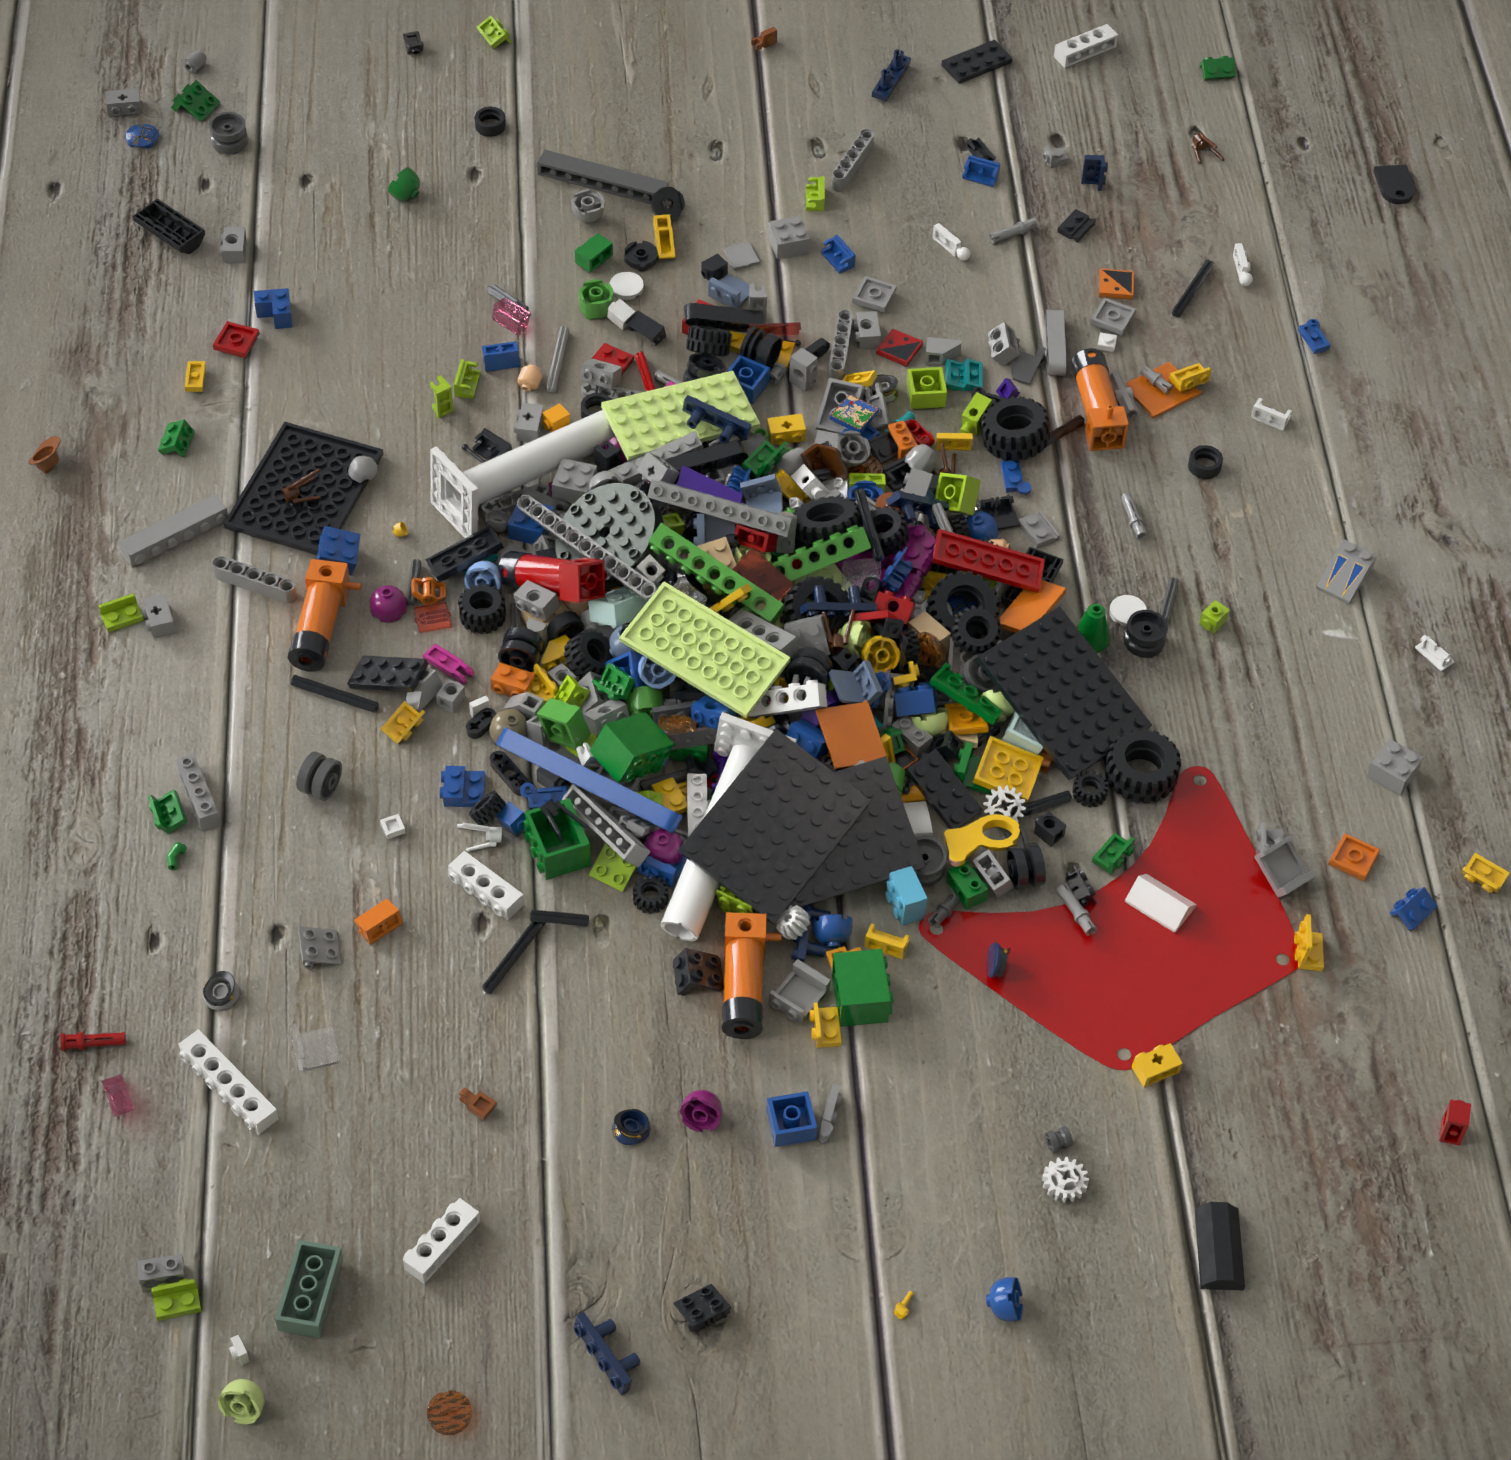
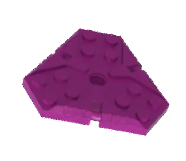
M923 524L908 526L909 540H907L906 546H902L901 552H903L905 547H908L903 560L905 562L910 561L913 564V569L907 578L904 579V583L898 592H895L894 597L901 599L902 596L913 599L922 584L921 577H926L934 564L931 561L936 539ZM865 550L834 564L851 586H859L861 589L862 583L867 577H876L882 582L887 568L893 565L894 558L899 550L894 555L889 554L886 557L884 555V560L879 562L874 560L873 554L870 551ZM874 580L869 582V589L872 591L876 588ZM897 602L890 605L891 612H895L899 608Z

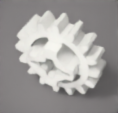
M1006 785L1005 789L1002 790L1001 786H998V791L991 789L992 796L986 795L989 802H984L983 804L988 807V809L984 810L985 814L990 813V815H994V813H1000L1017 822L1018 817H1024L1021 811H1025L1026 807L1021 806V804L1025 803V799L1020 800L1022 793L1016 794L1015 787L1009 790L1008 785ZM1005 794L1013 796L1015 800L1006 798ZM998 796L997 804L992 806L993 800ZM1002 802H1006L1007 805L1010 804V806L1007 807V811H1004L1003 808H999L1002 806ZM1018 807L1016 814L1011 817L1012 810Z
M1058 1157L1056 1163L1050 1161L1049 1166L1044 1168L1042 1181H1044L1043 1189H1048V1196L1054 1194V1200L1061 1197L1063 1203L1066 1202L1067 1198L1074 1202L1075 1196L1080 1199L1082 1192L1085 1193L1087 1190L1089 1178L1086 1177L1088 1172L1082 1171L1083 1164L1076 1165V1159L1069 1162L1068 1157H1065L1064 1161H1061Z

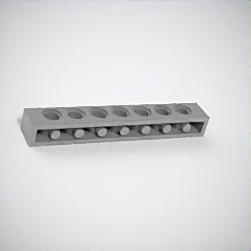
M654 479L651 480L647 496L651 499L785 537H792L797 520L792 517Z

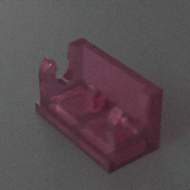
M506 297L494 303L492 320L516 335L521 334L522 326L527 329L529 317L531 316L530 312Z

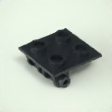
M1013 496L996 497V500L994 498L981 499L980 502L976 503L977 511L987 512L994 517L998 524V529L1020 525L1012 505L1014 503Z
M712 1284L673 1303L688 1321V1328L691 1333L694 1331L696 1333L699 1332V1330L705 1328V1324L709 1327V1319L714 1324L716 1321L728 1317L727 1314L730 1313L729 1309H731V1306Z

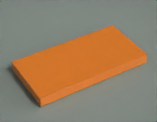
M1041 580L1038 593L1023 589L1000 616L999 626L1014 633L1019 632L1050 613L1066 594V588Z

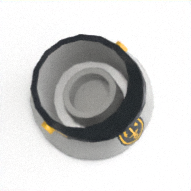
M887 374L877 375L872 386H870L872 394H877L875 384L879 382L883 390L885 402L895 400L899 394L897 378Z
M227 971L216 972L204 984L203 1000L210 1009H227L239 998V986L235 983L232 974Z

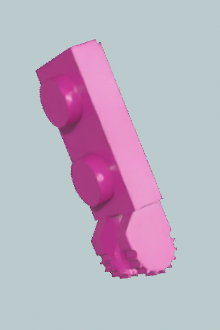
M434 644L423 655V659H426L429 664L448 676L453 677L463 685L467 682V679L458 672L460 669L469 677L474 675L473 669L465 664L464 661L437 644Z

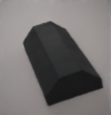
M158 198L133 215L134 222L180 253L191 254L200 247L205 236L203 228Z
M1029 547L1026 554L1045 559L1042 580L1053 583L1063 565L1064 559ZM1012 585L1007 586L1001 597V603L1006 609L1023 589Z
M1209 1202L1196 1207L1195 1223L1200 1289L1244 1291L1245 1279L1239 1209L1228 1202Z

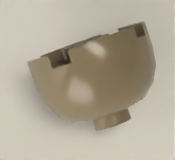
M501 710L491 721L489 728L490 736L496 743L504 727L527 737V719L517 710Z

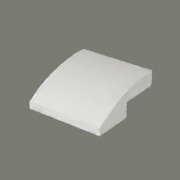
M926 801L903 803L915 837L933 835Z

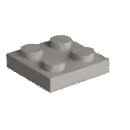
M865 276L853 297L852 303L884 313L896 292L897 285Z
M1104 297L1091 318L1090 324L1123 335L1135 315L1136 309Z

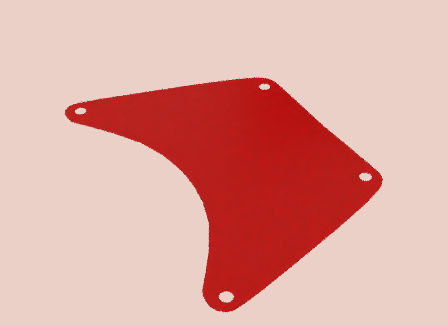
M1201 766L1189 767L1179 774L1165 816L1151 844L1142 855L1119 877L1095 891L1096 895L1094 898L1097 902L1096 904L1091 900L1087 906L1083 907L1084 910L1088 911L1091 921L1097 927L1094 934L1090 935L1089 933V936L1085 934L1082 927L1075 922L1074 915L1066 904L1030 912L985 913L952 911L950 917L945 918L940 924L943 927V932L939 935L930 932L931 925L928 919L934 912L924 916L919 922V932L922 937L953 962L1079 1051L1101 1064L1117 1070L1132 1069L1135 1056L1139 1053L1153 1051L1155 1047L1161 1044L1164 1046L1169 1043L1173 1044L1213 1017L1279 981L1298 968V961L1295 960L1297 944L1294 943L1295 933L1279 897L1275 894L1254 858L1256 851L1220 783L1212 771ZM1196 775H1203L1207 782L1201 786L1195 784L1193 779ZM1148 874L1197 904L1196 908L1175 933L1125 903V899L1139 875ZM994 942H997L1005 949L1011 947L1002 978H989L987 975V953L990 945ZM1278 954H1285L1289 957V963L1287 965H1280L1276 962L1275 958ZM1121 1048L1128 1049L1131 1052L1130 1059H1119L1117 1051Z

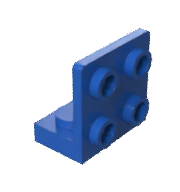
M647 856L640 867H638V873L645 876L649 875V878H652V875H655L656 879L661 877L662 882L665 880L667 886L673 888L681 875L687 858L683 856L678 864L670 865L655 860L652 856Z

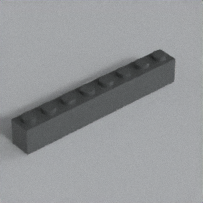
M548 150L543 151L537 162L538 175L651 204L652 194L658 189L669 187V182Z

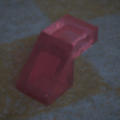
M122 1074L101 1081L114 1117L134 1110Z

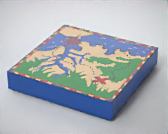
M849 394L830 415V420L852 431L861 433L877 416L879 408Z

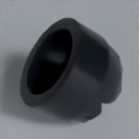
M736 534L725 535L730 549L739 545L740 540H735L738 538Z

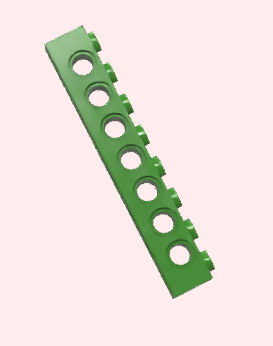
M661 523L648 540L651 546L650 549L658 555L662 553L666 556L665 559L673 565L677 563L681 566L680 569L688 575L692 573L696 576L698 582L703 585L707 583L712 587L711 590L718 595L722 593L727 597L740 587L749 584L752 588L748 592L751 594L750 598L739 603L736 600L733 602V605L738 604L745 611L773 625L785 610L782 602ZM668 543H674L672 549L665 548ZM684 553L690 554L687 559H681V555ZM697 564H705L702 569H696ZM714 573L720 574L718 579H711ZM729 583H734L735 587L733 589H726ZM761 603L766 604L765 609H763V610H758V609H757V606H758L759 604H761Z
M854 525L847 528L848 532L844 534L837 532L830 535V539L827 541L821 539L813 542V546L806 549L805 546L795 550L796 553L791 556L787 553L779 556L778 561L774 563L771 560L760 564L762 568L745 570L742 577L766 592L871 548L864 528ZM847 537L852 539V546L849 548L844 546V540ZM830 544L835 547V552L832 555H829L826 551ZM815 551L818 554V559L815 562H811L809 555ZM794 559L801 561L800 568L794 569L792 567ZM777 566H782L784 569V573L781 576L775 575L774 571ZM760 573H764L767 577L766 581L762 584L757 581ZM729 583L726 586V589H733L735 587V584ZM747 593L748 597L744 600L749 599L751 594Z

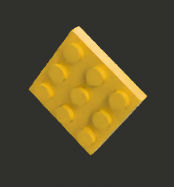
M990 736L973 783L998 791V786H1001L1002 790L1005 789L1006 785H1008L1009 790L1015 787V793L1021 792L1020 800L1025 799L1026 804L1044 757ZM1005 794V796L1015 799L1013 796Z

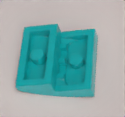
M968 358L965 359L964 363L947 359L945 362L946 389L972 391L975 387L983 388L982 362Z

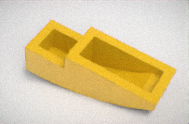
M670 214L653 216V228L658 259H673L676 256Z

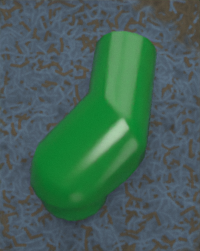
M180 842L174 843L167 853L169 870H176L178 868L177 856L185 854L184 852L187 850L185 844Z

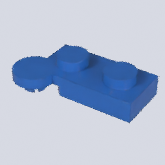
M1310 319L1306 324L1299 326L1298 332L1314 354L1329 350L1330 343L1319 329L1320 322L1316 319Z
M1019 460L1001 461L1000 466L1006 493L1014 492L1015 490L1024 495L1030 493L1031 485L1022 479Z
M524 783L520 787L522 797L528 798L529 810L541 807L550 799H553L554 802L562 801V798L567 793V786L535 789L533 784Z

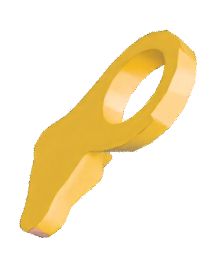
M994 814L982 817L965 827L946 830L944 832V841L947 846L950 863L955 867L962 866L966 859L971 857L980 846L992 851H1005L1008 847L1016 846L1020 838L1019 823L1008 816ZM992 827H1001L1010 831L1012 835L1004 840H993L986 837L983 832Z

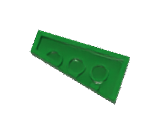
M946 662L931 678L929 684L934 686L936 690L948 695L953 701L966 707L968 711L980 716L985 722L993 725L1000 718L1003 711L986 696H980L977 691L978 689L973 685L968 686L963 681L964 677L959 673H953L950 670L951 666Z

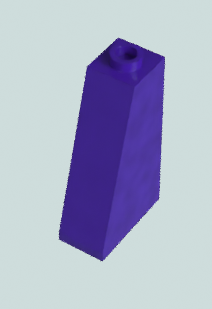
M682 466L677 483L678 486L745 504V502H742V493L686 466Z

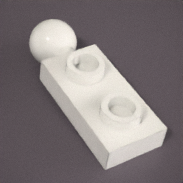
M941 224L934 225L933 239L960 260L965 261L969 259L970 250L966 247H961V241Z
M1236 243L1233 258L1239 282L1243 286H1249L1253 281V277L1248 273L1250 272V262H1247V251L1244 250L1242 243Z

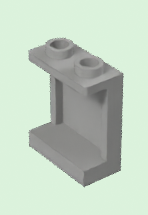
M1282 835L1276 838L1274 845L1270 846L1267 844L1258 849L1260 853L1254 856L1277 897L1290 893L1317 876L1313 869L1306 870L1290 840L1294 839L1292 835L1288 837Z
M797 959L793 964V970L775 992L772 990L769 993V1004L775 1010L785 1013L791 1020L802 1024L809 1016V1010H813V1003L818 1002L819 1004L830 991L831 980Z

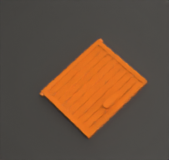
M1170 362L1153 369L1156 373L1162 374V378L1173 385L1172 390L1167 388L1170 391L1168 394H1165L1157 386L1151 385L1150 381L1143 375L1126 383L1127 387H1131L1134 399L1150 414L1151 418H1155L1202 393L1196 387L1180 392L1169 379L1170 373L1178 371Z
M864 700L862 703L816 709L815 712L835 769L852 767L855 764L857 765L860 760L868 762L884 756L887 757L867 700Z

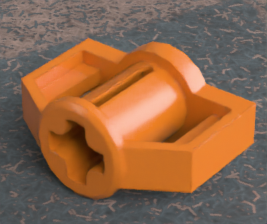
M413 577L411 581L412 595L425 605H433L445 599L446 583L438 582L432 577L423 579ZM418 586H421L422 594L418 592ZM435 589H439V597L435 596Z

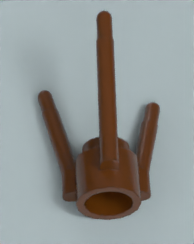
M1202 132L1197 133L1193 137L1194 144H1192V148L1195 151L1199 164H1201L1198 149L1204 150L1207 147L1224 161V158L1216 150L1217 145Z
M942 443L941 453L944 467L940 469L939 473L934 468L932 473L933 475H940V472L955 474L956 454H952L950 470L947 465L944 444Z
M320 469L311 472L297 482L282 489L287 503L292 501L293 504L321 499L320 496L298 498L301 495L298 488L315 480L313 476L319 473Z
M855 609L851 610L844 637L841 634H837L836 628L833 629V635L831 636L826 612H822L827 643L830 644V652L838 654L845 648V645L849 644L848 638Z

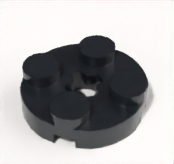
M662 187L652 194L651 208L655 215L670 214V219L674 220L684 210V197L677 189ZM666 199L672 203L669 205V208L664 206Z
M642 241V243L632 242L625 248L624 261L630 267L644 272L658 261L657 248L648 241Z

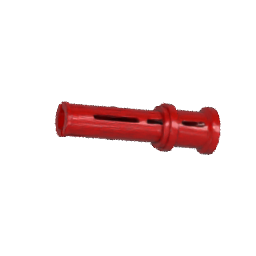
M83 1032L68 1035L61 1033V1051L76 1048L83 1050L86 1047L126 1045L125 1032L86 1035Z

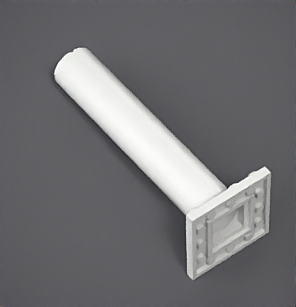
M603 410L463 472L436 446L430 449L431 504L464 538H467L478 532V507L480 504L557 470L562 458L577 461L593 454L596 445H600L604 449L605 442L616 436Z
M724 712L721 713L714 751L723 757H729L705 816L773 733V730ZM787 736L789 739L796 743V739ZM688 859L661 921V928L673 937H680L681 940L692 942L696 941L701 933L715 898L716 890H718L720 884Z

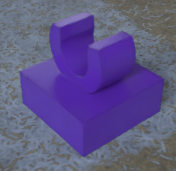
M1005 378L996 390L1000 397L1006 399L1010 397L1017 398L1020 394L1009 378Z

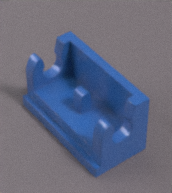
M969 155L964 165L965 171L962 179L994 187L999 177L1000 163Z
M838 234L823 243L825 246L830 245L823 248L821 254L839 274L855 267L856 255Z
M516 341L481 346L486 372L520 367L519 350Z

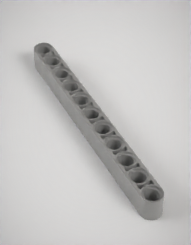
M523 495L519 498L517 506L527 517L582 556L604 560V571L648 602L657 591L658 587L534 498L529 495Z

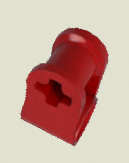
M910 419L905 422L917 445H934L935 439L933 435L916 420Z

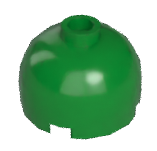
M407 167L397 174L399 178L396 181L392 180L387 190L392 197L400 201H408L411 198L415 199L419 194V177L412 169Z

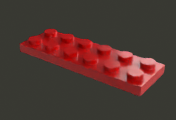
M938 529L931 562L963 572L971 571L973 575L980 574L987 579L1038 593L1041 586L1045 559Z

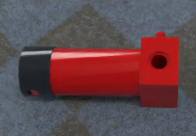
M509 551L503 555L499 562L498 570L502 584L506 587L519 589L529 580L556 594H560V600L581 603L605 597L607 573L604 571V560L587 557L565 560L525 552Z

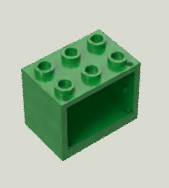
M643 712L606 723L590 752L619 784L626 781L630 782L638 777L642 778L650 773L659 772L663 767L664 760L670 755V750L674 743L649 715Z
M570 798L560 801L565 808L577 816ZM539 807L526 811L525 820H523L524 838L526 843L530 842L531 855L533 858H537L538 862L536 864L539 873H543L545 880L590 867V843L583 827L561 809H558L560 813L553 819L563 838V842H560L548 819Z
M882 949L833 953L831 976L840 1027L888 1023L889 1014H892L894 998L893 992L889 991L891 980L890 974H886L888 963L887 957H883Z

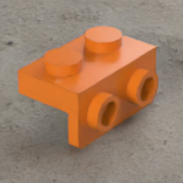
M499 663L491 677V690L497 694L510 697L528 692L535 679V673Z

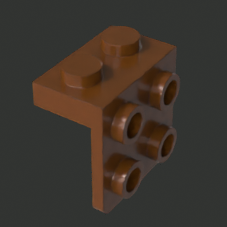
M816 443L800 454L805 466L810 471L829 468L831 477L842 478L843 480L849 478L848 469L841 458V452L835 447Z

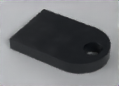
M1407 165L1374 167L1373 172L1380 193L1386 201L1393 204H1406L1412 200L1415 188Z

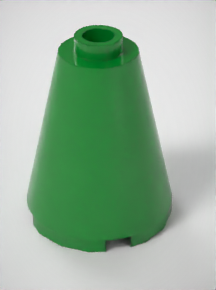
M1092 604L1087 608L1076 628L1094 651L1100 653L1108 647L1110 633L1105 608L1100 604Z

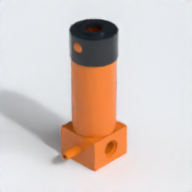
M1095 348L1084 349L1072 358L1071 366L1087 419L1085 436L1089 451L1122 449L1125 447L1129 424L1124 406L1117 405L1105 354Z
M317 559L310 560L305 577L307 593L287 657L289 662L300 670L315 672L324 667L339 607H345L350 589L361 590V583L350 582L348 563Z
M726 912L724 998L721 1029L723 1033L732 1038L750 1039L761 1034L763 1030L762 1000L765 942L782 941L781 933H766V914Z

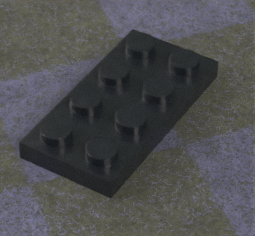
M992 40L944 59L941 65L960 84L1011 64L1012 57L996 40Z
M489 525L425 560L437 581L441 582L458 572L464 571L474 563L498 553L504 546Z
M363 655L347 685L351 689L414 692L428 666V662L426 659Z
M937 749L905 770L949 829L960 828L983 811Z

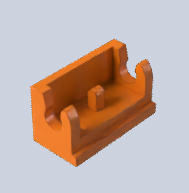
M387 898L354 919L355 924L360 928L358 932L370 945L403 924L399 909Z

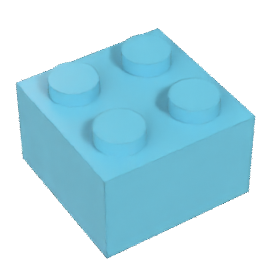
M910 866L891 872L889 874L890 879L887 881L885 896L888 903H891L893 906L895 918L899 919L901 925L923 919L928 898L913 867Z

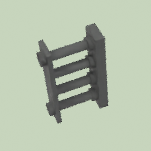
M696 701L652 707V720L658 727L662 726L659 724L661 722H665L667 724L665 726H668V728H670L668 724L672 725L680 722L682 729L687 732H672L671 728L666 730V727L662 726L663 732L674 743L671 750L715 743L716 729L701 725L702 728L693 730L684 726V724L689 726L688 721H692L691 705Z

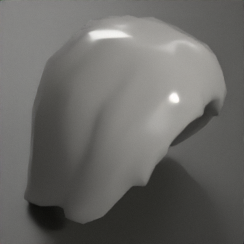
M925 444L913 447L905 459V463H908L911 469L913 467L928 473L933 471L937 462L935 450Z

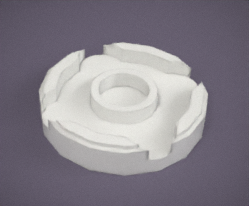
M632 272L618 273L610 281L613 294L621 300H633L636 296H640L644 290L642 278Z
M1122 595L1112 601L1109 612L1111 619L1115 623L1118 622L1120 626L1126 627L1127 621L1133 613L1147 610V608L1138 597Z

